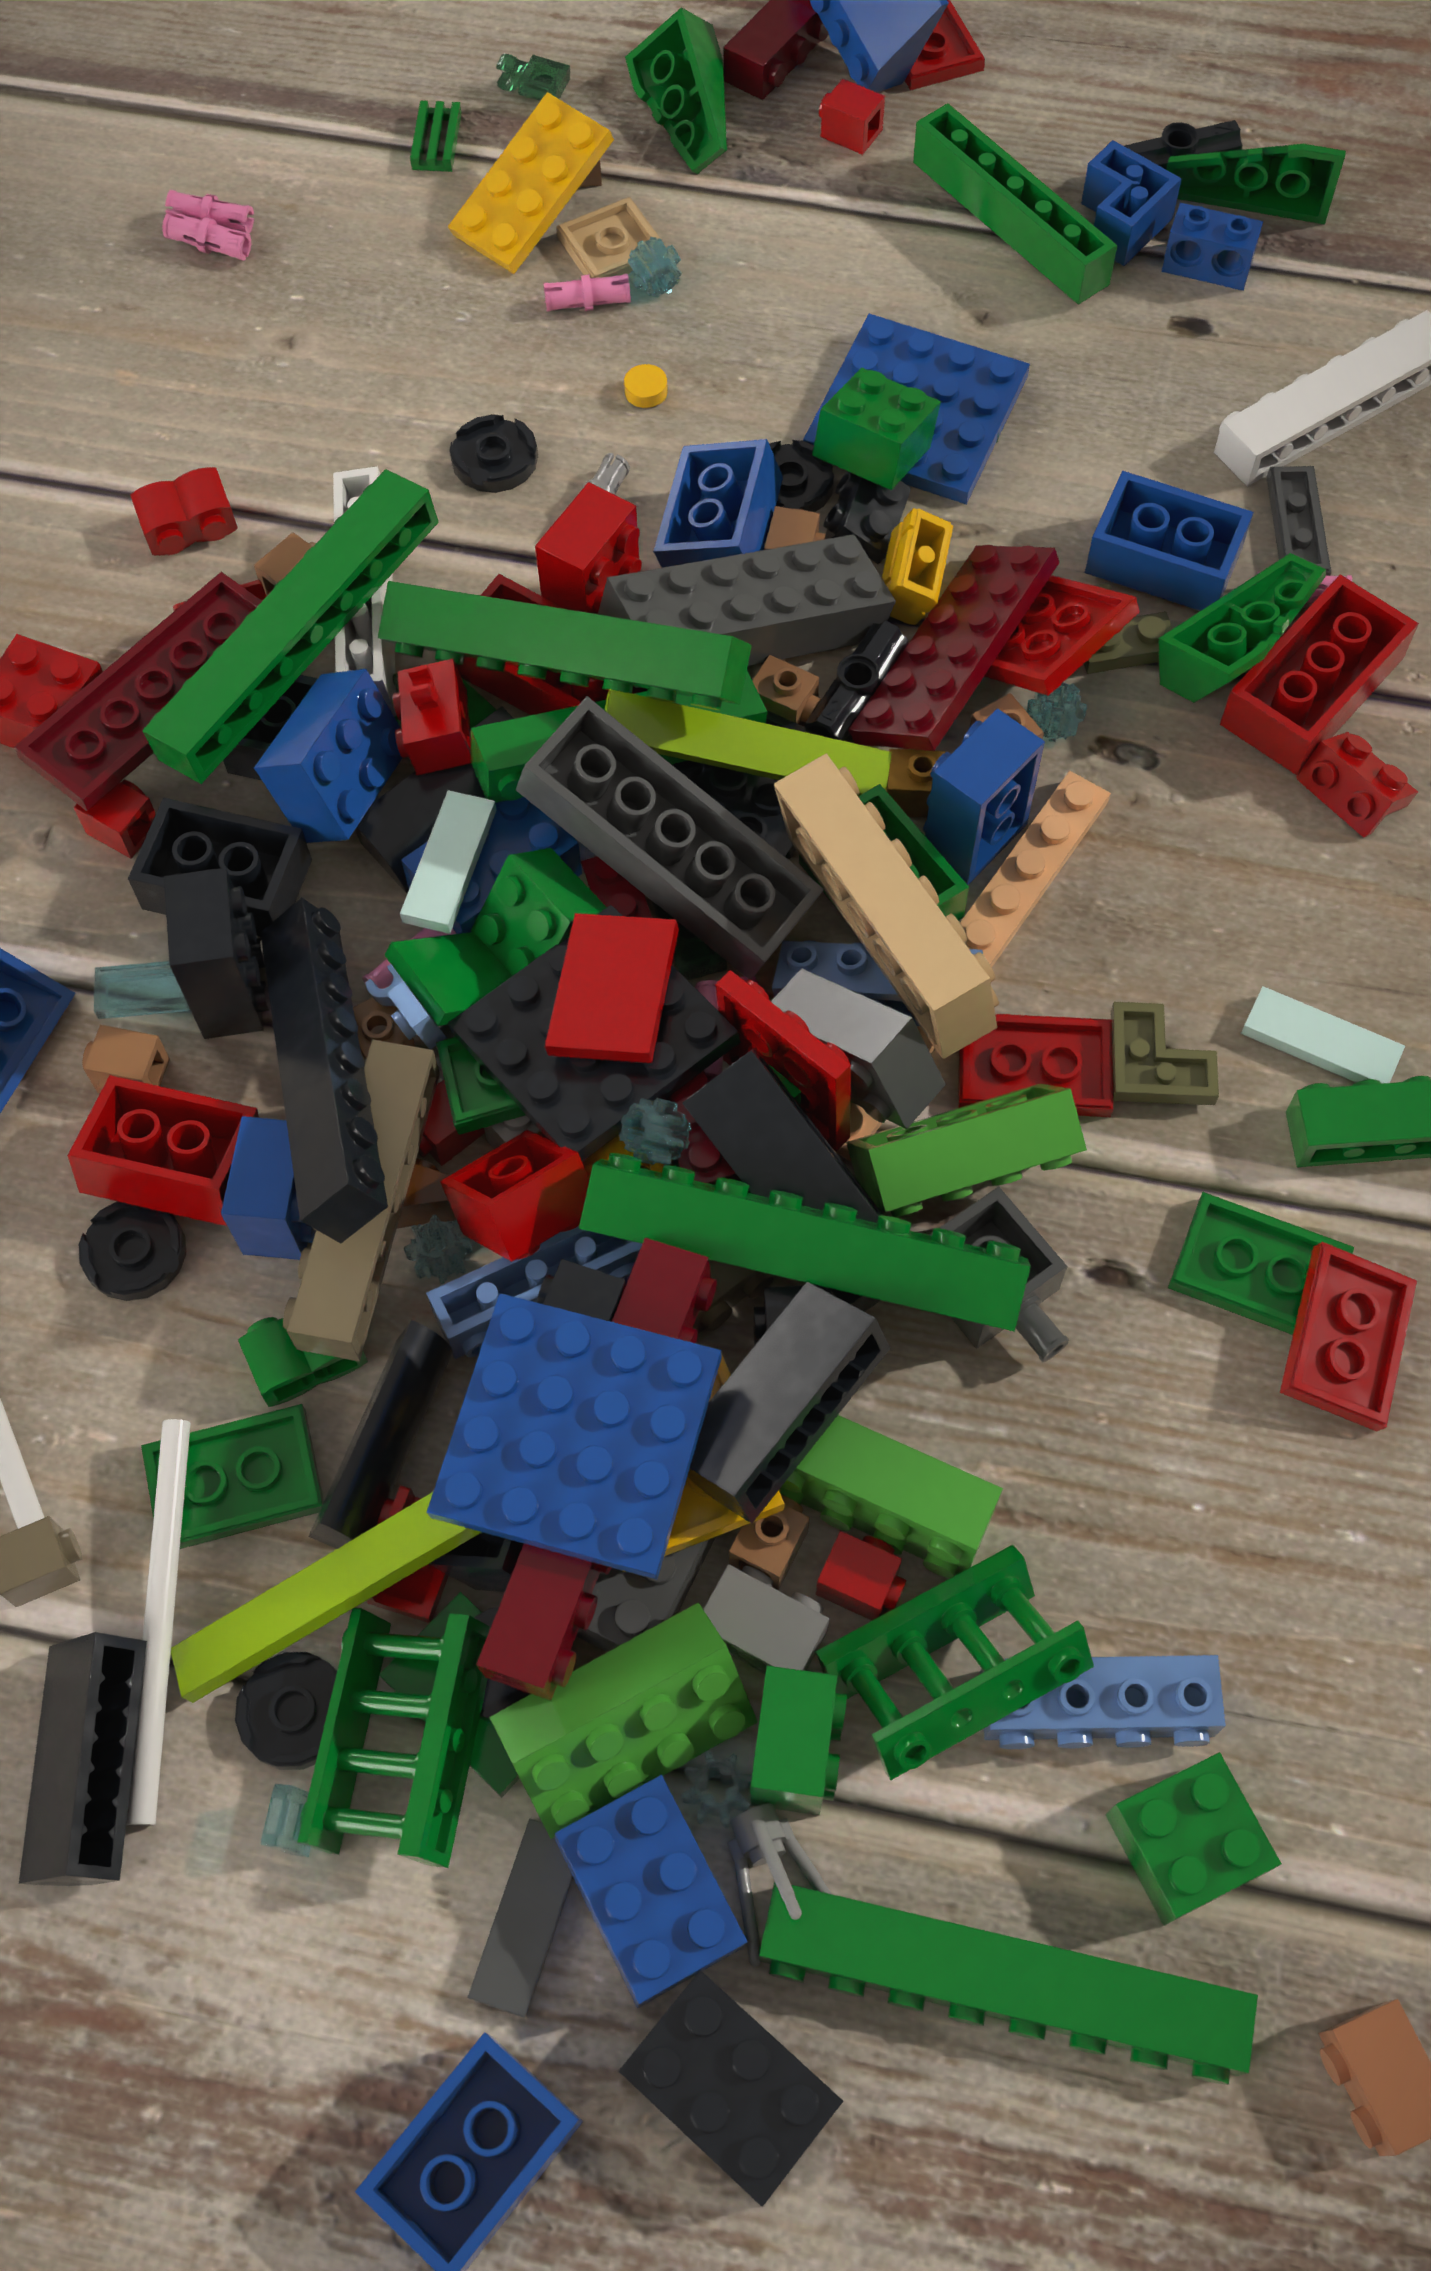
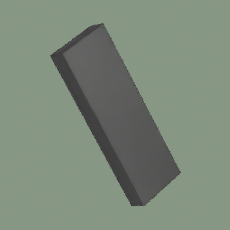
M1314 466L1269 467L1266 478L1279 560L1292 553L1326 569V575L1330 576L1331 566Z
M529 1818L467 1997L525 2019L573 1880L572 1873L556 1843L555 1837L550 1839L542 1822Z

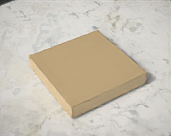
M630 197L556 226L557 238L583 275H590V278L612 277L628 274L629 278L669 261L668 248Z

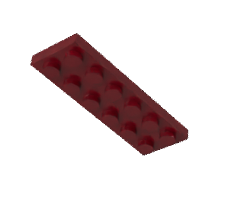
M976 545L939 598L938 603L930 611L849 728L854 743L935 751L1060 563L1055 547Z
M220 572L14 747L19 759L88 811L154 753L142 730L150 723L152 717L160 712L178 693L183 684L213 655L216 648L222 645L243 623L246 616L257 608L262 600L226 574Z

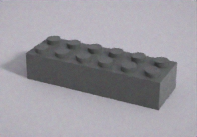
M848 535L607 577L598 615L736 637L752 645L748 666L764 663L769 655L778 659H786L860 644L873 623L880 624L888 621L896 601L856 536Z
M588 696L525 764L516 791L750 980H752L824 890Z

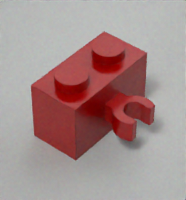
M454 659L397 671L399 692L393 693L392 698L397 718L402 725V728L395 730L396 743L401 757L410 758L417 775L471 763V729L467 690Z

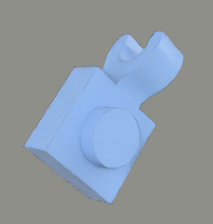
M389 964L387 968L393 975L391 985L380 989L369 979L366 982L368 992L379 1004L383 1006H396L398 1008L391 1017L409 1040L418 1035L429 1049L434 1048L437 1045L436 1042L442 1041L447 1037L394 967Z

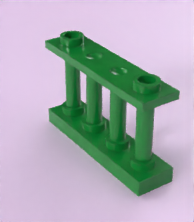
M1013 1544L815 1651L823 1673L838 1675L836 1693L847 1694V1699L859 1694L882 1727V1729L873 1733L872 1737L884 1771L890 1780L921 1766L928 1759L1064 1683L1075 1680L1080 1674L1094 1667L1085 1630L1080 1622L1077 1620L1063 1629L1054 1632L1030 1603L1029 1599L1035 1597L1025 1558ZM1008 1611L1034 1645L1005 1660L979 1627ZM959 1638L984 1672L954 1688L929 1654ZM909 1666L933 1698V1701L903 1717L879 1682Z
M353 1608L348 1627L342 1637V1653L307 1802L301 1811V1827L297 1843L329 1854L339 1855L344 1833L399 1839L400 1844L397 1855L428 1866L449 1868L488 1679L484 1677L476 1664L491 1627L470 1615L449 1614L446 1631L442 1637L389 1634L391 1623L362 1608ZM394 1657L439 1661L431 1694L376 1691L383 1658ZM371 1714L426 1719L420 1751L417 1754L363 1749ZM357 1773L413 1779L407 1812L402 1815L350 1809Z

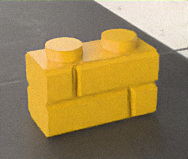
M913 508L905 516L903 522H900L892 530L882 574V580L896 601L890 617L909 625H916L925 616V612L928 613L938 603L953 531L951 522L924 510Z

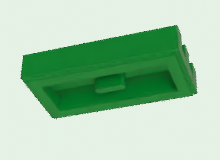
M420 100L410 155L412 170L452 172L462 115L460 102H452L451 108H445L444 101H436L435 108H429L428 101ZM429 120H433L426 160H423ZM443 120L449 121L443 159L436 160Z

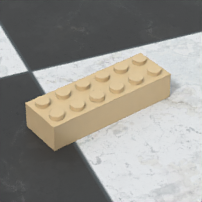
M826 753L775 782L774 788L789 840L940 1056L945 1059L996 1029L997 1023L994 1007L999 1005V1001L991 987V982L996 979L992 967L981 952L973 955L964 942L967 941V936L958 919L952 913L947 916L942 913L937 906L939 903L938 895L928 878L924 875L917 878L910 869L912 861L901 841L897 838L890 841L883 831L885 830V824L877 808L871 802L866 805L862 803L857 796L859 788L850 771L845 766L838 770Z

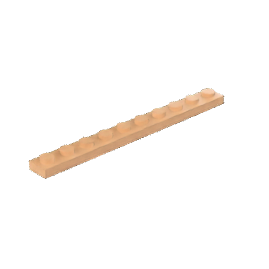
M1070 770L960 922L967 936V941L964 942L969 949L983 950V955L991 967H993L1109 801L1110 792ZM917 1026L931 1054L935 1047L922 1028ZM851 1102L850 1139L848 1141L876 1133L882 1123L873 1119L862 1107ZM845 1143L836 1153L851 1161L847 1144Z

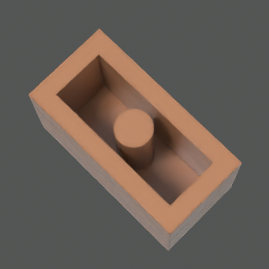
M1398 1999L1378 2004L1318 2033L1325 2046L1320 2049V2056L1325 2069L1336 2085L1344 2084L1356 2108L1350 2112L1352 2122L1360 2138L1368 2148L1375 2147L1379 2156H1397L1431 2139V2062Z

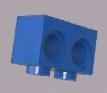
M1180 202L1170 231L1161 272L1244 291L1263 221Z

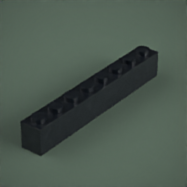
M301 897L260 934L300 1221L341 1244L388 1208L384 1186L385 1175L381 1168L378 1152V1135L374 1129L370 1106L371 1097L367 1089L364 1072L365 1062L361 1055L357 1032L359 1028L355 1020L351 998L352 990L349 986L346 970L347 960L343 952L340 936L341 926L337 918L329 910L323 907L318 909Z

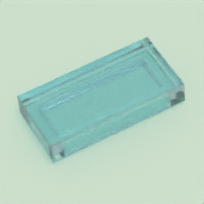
M169 961L95 967L94 1012L98 1019L191 1011L170 968Z

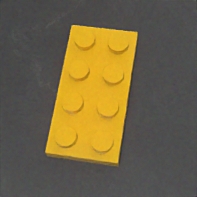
M547 92L447 227L453 236L512 274H515L614 141L610 130Z

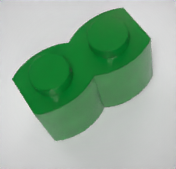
M268 1317L252 1324L248 1328L247 1333L238 1339L255 1382L268 1407L295 1399L317 1385L345 1376L368 1362L364 1351L360 1361L297 1350L287 1330L283 1327V1318Z

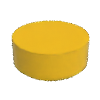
M641 364L631 368L624 377L626 399L632 405L640 408H651L661 404L668 393L665 372L651 364Z

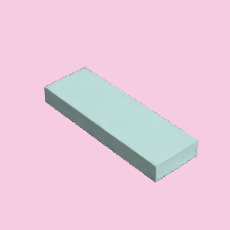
M447 791L401 909L402 923L443 933H451L497 811L495 801Z
M1262 986L1241 1034L1356 1083L1369 1079L1378 1080L1381 1084L1390 1083L1405 1048V1045Z

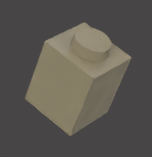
M47 1516L0 1536V1595L15 1607H19L80 1581L75 1562L82 1559V1553L73 1531L70 1528L63 1530L51 1517Z

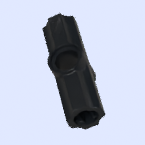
M1236 120L1195 129L1190 124L1177 122L1167 125L1163 129L1162 136L1159 138L1124 145V147L1167 169L1169 157L1242 150L1241 129Z
M887 621L880 624L873 623L853 654L839 662L836 679L805 722L806 728L828 738L846 741L850 735L849 728L908 645V638L901 633L898 626Z

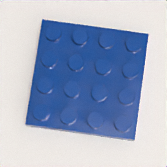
M868 314L803 441L814 445L820 409L861 367L867 370L878 371L892 381L906 387L920 389L927 396L941 401L931 447L901 481L908 486L967 505L999 438L998 434L1000 436L1026 382L1030 364Z
M499 1293L427 1509V1514L430 1518L657 1580L721 1362V1350Z

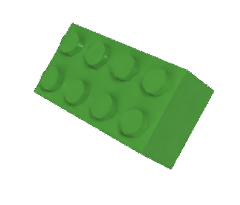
M1036 1084L917 1120L907 1129L897 1126L846 1142L857 1181L880 1211L887 1212L891 1210L893 1217L917 1212L923 1208L921 1201L941 1195L942 1201L966 1197L973 1193L972 1185L991 1180L992 1186L1015 1182L1023 1178L1021 1170L1040 1165L1043 1171L1064 1167L1072 1163L1071 1155L1087 1150L1071 1089L1045 1084Z
M838 1415L782 1485L779 1492L800 1505L803 1504L820 1512V1518L836 1529L842 1531H850L852 1527L891 1545L895 1549L894 1554L901 1555L904 1550L924 1559L922 1564L931 1572L942 1577L952 1578L955 1574H959L972 1566L1003 1488Z
M699 1602L574 1670L564 1688L556 1687L551 1701L530 1694L489 1717L550 1839L554 1838L555 1833L654 1778L660 1775L664 1776L674 1769L685 1765L688 1761L758 1723L728 1647Z

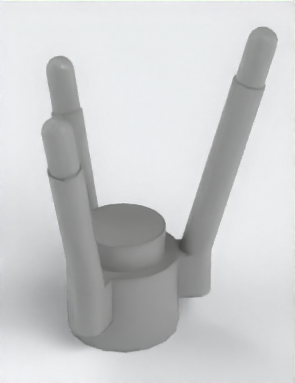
M771 1803L756 1806L734 1817L730 1824L736 1838L727 1842L735 1864L745 1938L748 1941L749 1961L754 1967L759 1966L761 1961H759V1935L747 1858L750 1857L753 1866L768 1864L782 1900L792 1919H799L802 1912L780 1860V1857L786 1853L783 1844L810 1885L816 1891L832 1894L796 1840L788 1819L779 1820L775 1807Z

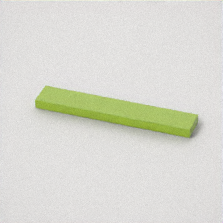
M611 689L607 693L605 711L658 754L781 780L827 753L838 770L845 766L850 771L859 788L857 796L862 795L878 784H881L887 790L892 754L890 751Z
M433 1492L171 1647V1657L181 1697L192 1703L196 1702L481 1532L430 1518L427 1514V1509Z

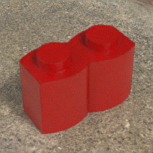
M216 467L195 469L179 476L174 481L154 482L130 494L143 534L153 556L177 554L191 546L194 542L217 541L238 529Z

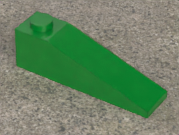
M681 7L633 49L625 59L635 93L640 100L646 102L650 107L655 121L668 132L671 137V143L691 171L699 174L727 151L723 58L713 25Z
M1294 144L1169 157L1166 170L1182 178L1177 199L1325 225L1346 151L1309 144Z
M1289 553L1158 638L1160 685L1194 703L1262 661L1324 580L1326 569Z

